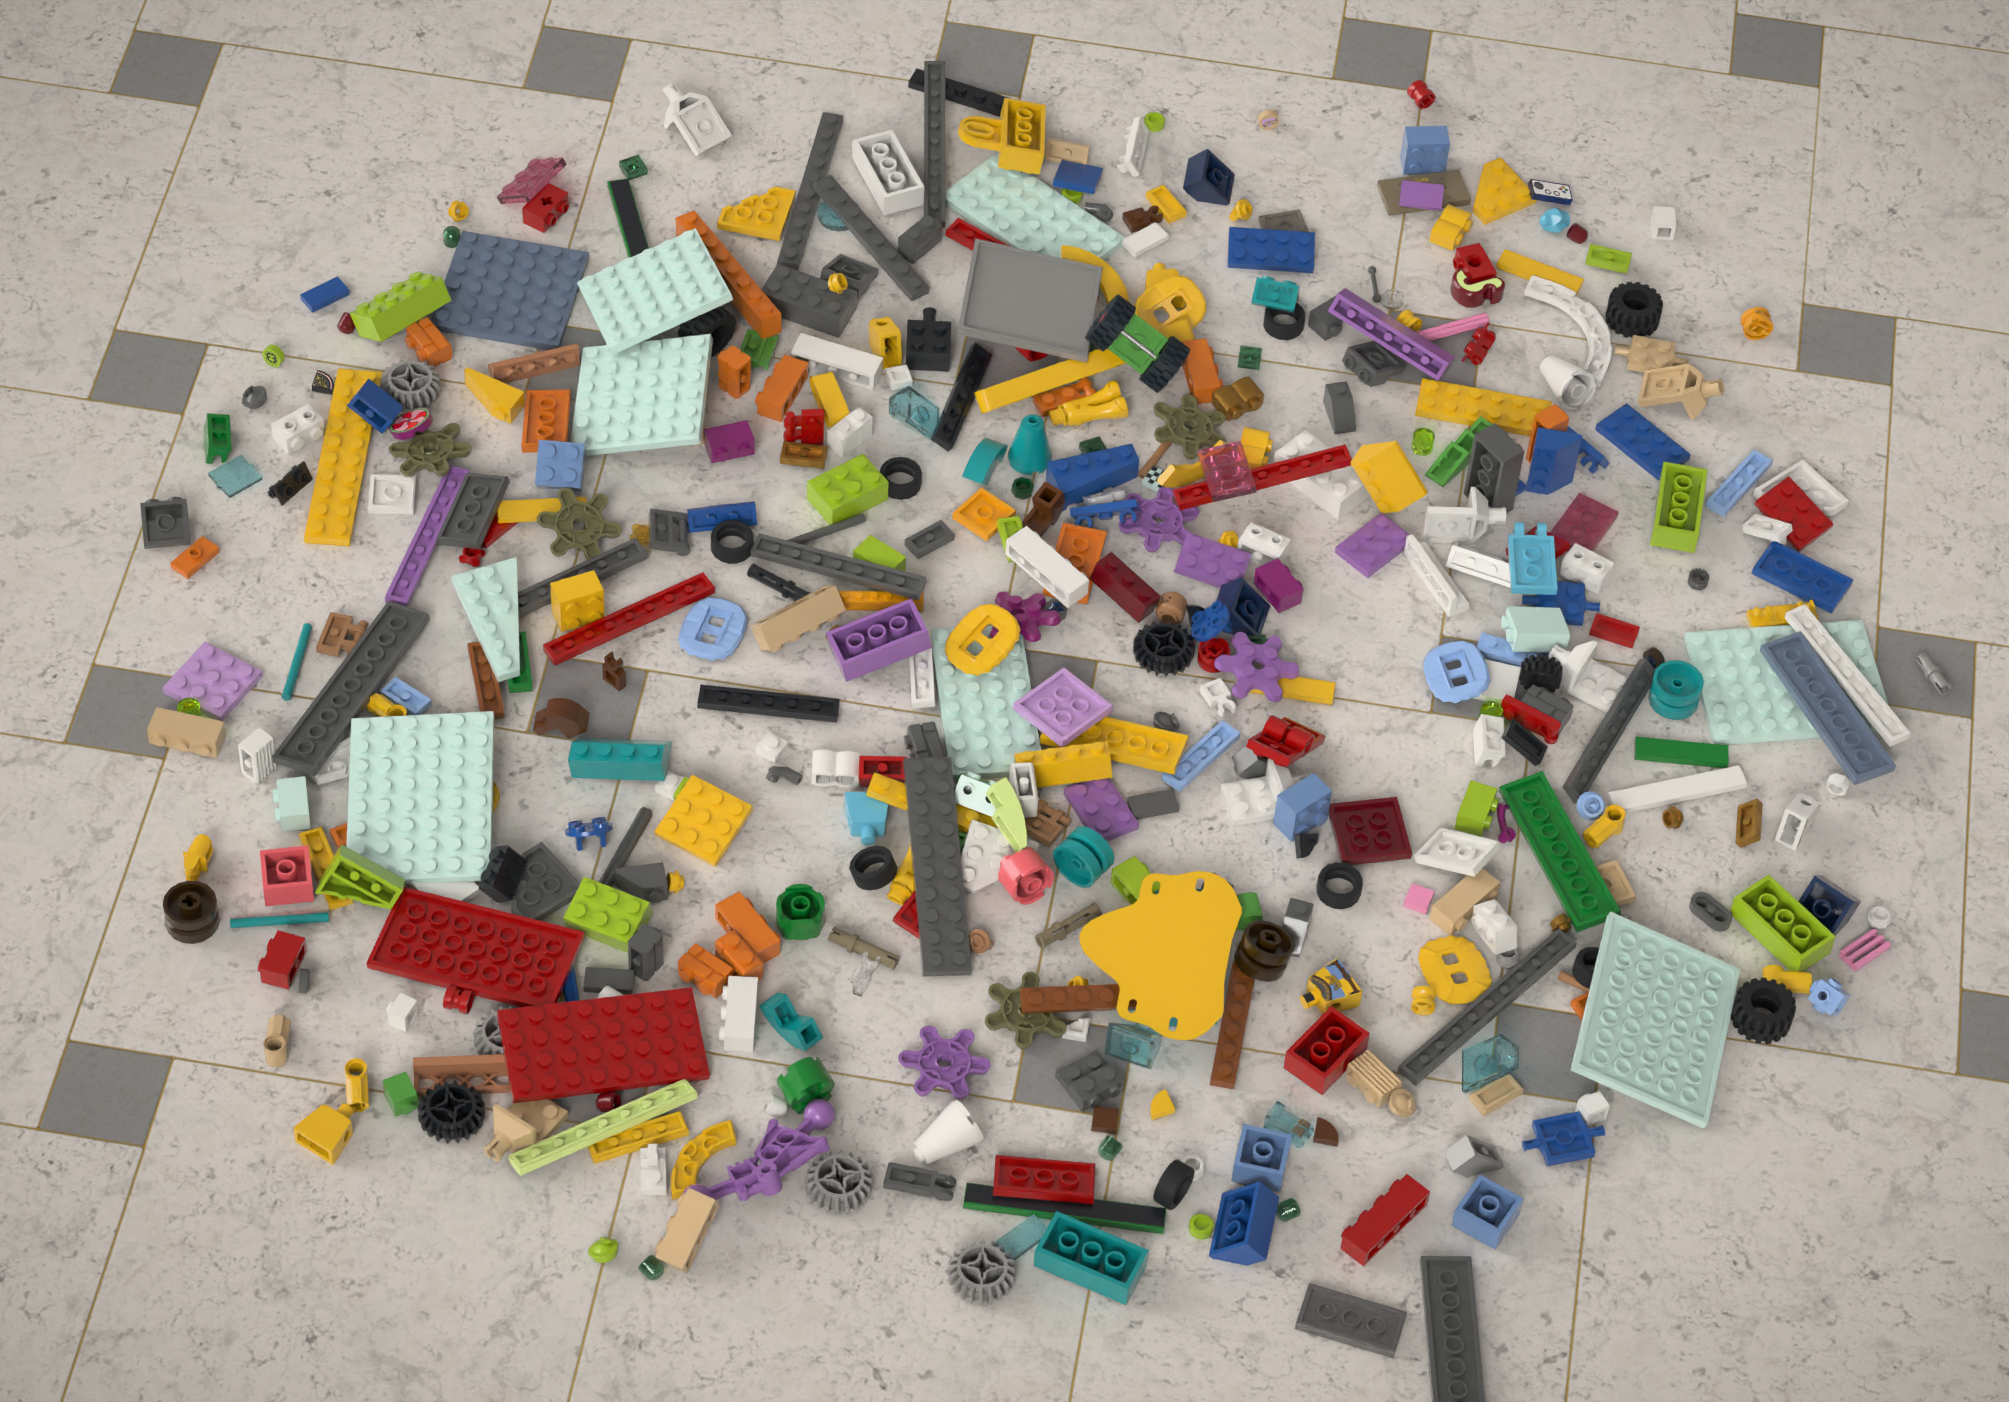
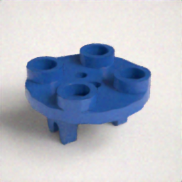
M1215 601L1205 610L1196 612L1191 619L1193 622L1191 627L1192 637L1198 642H1205L1217 636L1223 629L1227 633L1232 632L1229 608L1221 601Z
M606 817L591 819L592 822L583 824L580 820L568 822L565 835L575 837L576 849L578 851L583 850L581 839H585L587 836L596 835V837H599L600 846L606 847L605 833L613 829V824L606 821Z

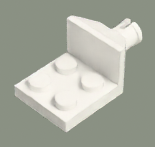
M677 81L673 82V85L669 84L662 90L671 103L666 111L664 127L668 129L676 124L695 156L726 141L732 136L707 96L692 92L685 95L678 86Z
M1471 487L1467 507H1427L1422 539L1428 543L1457 542L1472 544L1487 532L1488 525H1505L1506 507H1488L1486 497L1476 487Z
M1596 641L1577 645L1572 652L1555 644L1549 654V659L1554 657L1556 661H1560V666L1563 667L1562 680L1566 692L1607 713L1628 677L1593 660L1598 644Z
M1268 759L1265 776L1220 784L1219 790L1232 827L1274 819L1277 795L1303 780L1309 774L1304 773L1303 775L1291 776L1288 768L1276 765L1273 762L1274 760Z

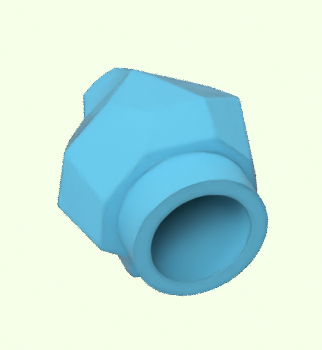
M1558 208L1547 210L1540 218V225L1543 230L1552 233H1560L1570 224L1569 214Z

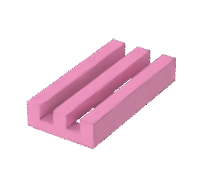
M1875 928L1842 949L1839 953V957L1855 972L1890 949L1891 943L1889 941L1885 942L1882 935L1878 936V931ZM1877 944L1879 945L1878 948H1876L1875 950H1873L1857 962H1853V960H1855L1859 956L1864 955L1868 952V950H1870Z

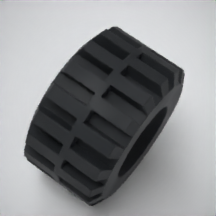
M1641 282L1621 283L1610 293L1605 317L1609 328L1615 330L1616 334H1622L1625 338H1633V335L1646 337V335L1650 336L1653 334V331L1657 330L1662 313L1663 300H1661V295L1656 293L1657 290L1649 288L1647 284L1642 285L1640 284Z
M721 305L680 324L678 337L711 334L713 338L712 358L721 352L733 337L736 329V318Z
M1761 977V980H1757V978L1751 979L1750 983L1746 981L1738 989L1732 1008L1731 1020H1733L1734 1028H1739L1738 1033L1746 1035L1745 1039L1749 1041L1751 1039L1756 1040L1755 1043L1761 1044V1041L1771 1044L1772 1040L1778 1042L1781 1037L1784 1038L1787 1035L1796 1012L1795 997H1791L1792 992L1790 989L1786 990V986L1783 983L1779 985L1776 983L1777 980L1771 979V981H1768L1767 978ZM1755 1008H1765L1773 1014H1764L1757 1011Z

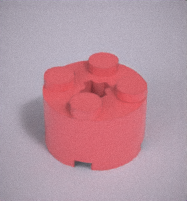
M1027 847L1012 856L1007 855L1000 862L1001 868L998 874L1000 884L1016 902L1018 901L1023 905L1031 904L1045 895L1043 893L1045 888L1048 886L1050 889L1053 884V871L1032 847Z

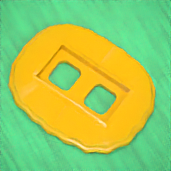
M1173 275L1155 283L1137 298L1134 305L1136 307L1135 314L1154 329L1187 318L1192 329H1194L1203 320L1206 313V301L1202 292L1191 279L1182 275ZM1177 296H1181L1186 303V308L1181 311H1176L1171 303V300ZM1160 307L1164 308L1169 316V319L1163 323L1158 322L1154 316V311Z
M994 604L980 605L971 610L956 625L947 638L945 653L948 661L965 674L979 676L983 673H989L993 667L998 666L1003 659L1007 658L1008 653L1013 650L1015 643L1019 640L1020 626L1017 619L1004 608ZM988 625H992L999 630L992 639L982 634V631ZM974 641L983 646V650L977 656L967 651L968 646Z
M1450 935L1445 938L1428 941L1420 948L1418 959L1421 971L1427 984L1435 990L1436 996L1440 1000L1451 1005L1467 1004L1476 1000L1490 988L1492 979L1486 965V960L1482 958L1481 952L1476 949L1474 942H1469L1465 937L1457 938ZM1455 954L1459 962L1446 965L1442 956ZM1464 973L1468 981L1455 984L1451 975Z

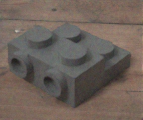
M840 254L822 268L820 278L828 281L831 274L842 273L847 279V288L856 290L858 299L867 292L868 284L878 276L879 269Z
M1375 341L1348 347L1342 359L1345 368L1356 373L1359 380L1370 387L1385 384L1389 376L1403 373L1406 367L1385 347Z
M171 497L166 501L149 499L144 503H140L145 549L191 545L187 499Z
M1097 1050L1057 1070L1055 1073L1057 1080L1082 1112L1089 1108L1093 1109L1094 1106H1099L1101 1102L1109 1098L1119 1096L1124 1090V1078L1112 1063L1107 1064Z

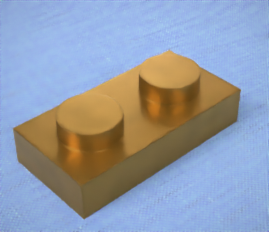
M783 441L780 464L824 469L828 447Z
M1754 799L1738 806L1735 843L1740 848L1758 842L1761 839L1763 803L1759 799Z

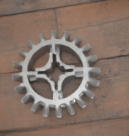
M410 358L408 361L400 359L398 364L392 362L391 367H386L385 373H382L380 383L381 389L404 406L402 411L406 408L411 410L423 406L429 407L430 402H435L436 397L439 396L441 387L438 371L435 370L433 365H429L427 361L421 363L419 358L415 361H411Z
M493 1009L489 1011V1015L483 1014L481 1020H477L476 1028L473 1031L474 1046L477 1048L478 1055L504 1054L497 1011Z
M831 1150L828 1157L821 1154L820 1160L814 1159L812 1166L808 1168L807 1177H805L806 1193L810 1195L811 1203L816 1202L818 1209L825 1207L826 1213L830 1210H835L836 1215H838L840 1211L844 1210L848 1214L850 1208L857 1212L859 1205L864 1206L866 1199L871 1196L873 1188L872 1172L868 1170L867 1162L862 1163L860 1156L853 1158L852 1152L844 1155L842 1150L838 1155H835Z
M984 1239L980 1244H976L972 1240L970 1247L963 1243L961 1250L956 1249L954 1257L950 1258L949 1267L947 1268L949 1285H953L952 1290L954 1293L960 1292L959 1297L961 1300L968 1297L970 1304L977 1300L980 1306L983 1304V1301H987L991 1305L994 1298L1001 1301L1003 1295L1008 1296L1016 1278L1015 1262L1011 1259L1010 1252H1004L1003 1245L996 1248L994 1241L987 1245ZM981 1267H983V1278H981Z

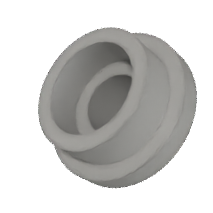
M1516 949L1497 954L1496 962L1503 968L1511 969L1520 962V955Z

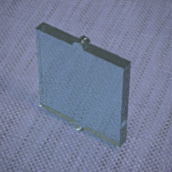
M242 455L208 473V476L216 484L217 489H221L229 498L262 481V476L254 469V465L249 464Z

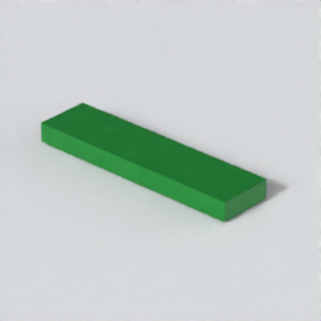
M1635 737L1634 760L1728 768V745Z

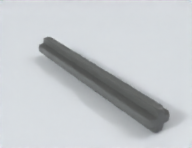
M640 808L601 876L600 883L610 887L613 886L616 881L615 869L624 867L652 818L651 809Z

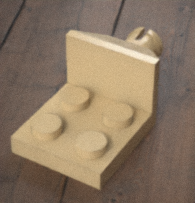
M1691 364L1645 370L1638 403L1640 407L1682 402L1692 420L1705 408L1708 398L1724 395V383L1721 378L1710 381L1705 380L1704 375Z
M549 1099L514 1103L507 1110L495 1104L493 1106L494 1139L484 1147L485 1154L490 1159L495 1154L496 1156L493 1158V1161L499 1162L507 1151L515 1153L549 1138L568 1118V1111Z

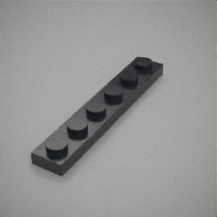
M916 68L908 82V88L924 93V70ZM945 77V100L1000 117L1004 98L1008 97Z
M976 342L969 348L931 437L932 441L947 452L954 447L974 400V393L977 392L992 357L991 353Z
M702 684L700 685L697 708L834 723H837L840 699Z

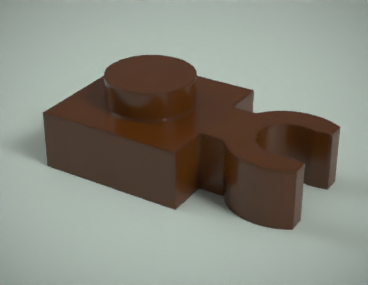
M1152 206L1147 211H1144L1141 207L1123 212L1122 219L1130 232L1133 233L1151 225V222H1162L1163 214H1158V206Z
M611 651L604 657L605 663L602 664L603 680L620 692L626 687V672L622 667V658L616 661L614 653Z

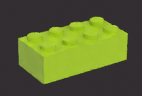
M419 271L409 275V279L406 281L395 283L391 286L392 289L387 292L375 295L374 299L370 302L358 305L356 310L351 312L350 315L359 337L382 342L452 300L442 277Z
M1663 462L1658 484L1650 540L1651 546L1695 553L1699 537L1708 469Z
M1769 874L1734 897L1730 910L1732 917L1790 971L1804 972L1831 953L1836 936Z

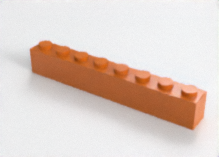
M695 210L676 217V237L682 235L685 231L696 228L733 297V300L730 302L759 334L760 338L764 339L782 332L781 312Z

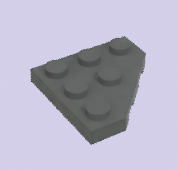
M543 842L522 853V856L528 862L524 868L522 878L519 880L520 883L516 888L517 891L515 892L511 907L512 914L539 921L569 904L580 885V882Z

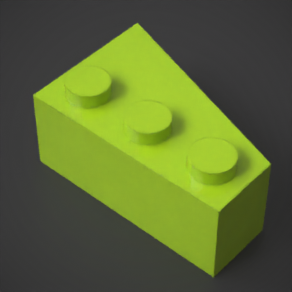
M341 845L318 881L315 894L323 895L324 893L338 896L339 899L345 900L348 898L361 901L363 904L392 909L404 889L405 879L350 848Z

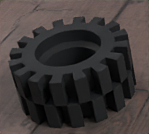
M1532 654L1529 658L1526 657L1522 661L1519 677L1520 684L1524 685L1523 688L1526 690L1534 684L1539 688L1544 687L1553 693L1556 689L1560 688L1563 667L1560 666V661H1556L1554 657L1549 659V655L1546 654L1544 657H1541V654H1537L1536 657Z

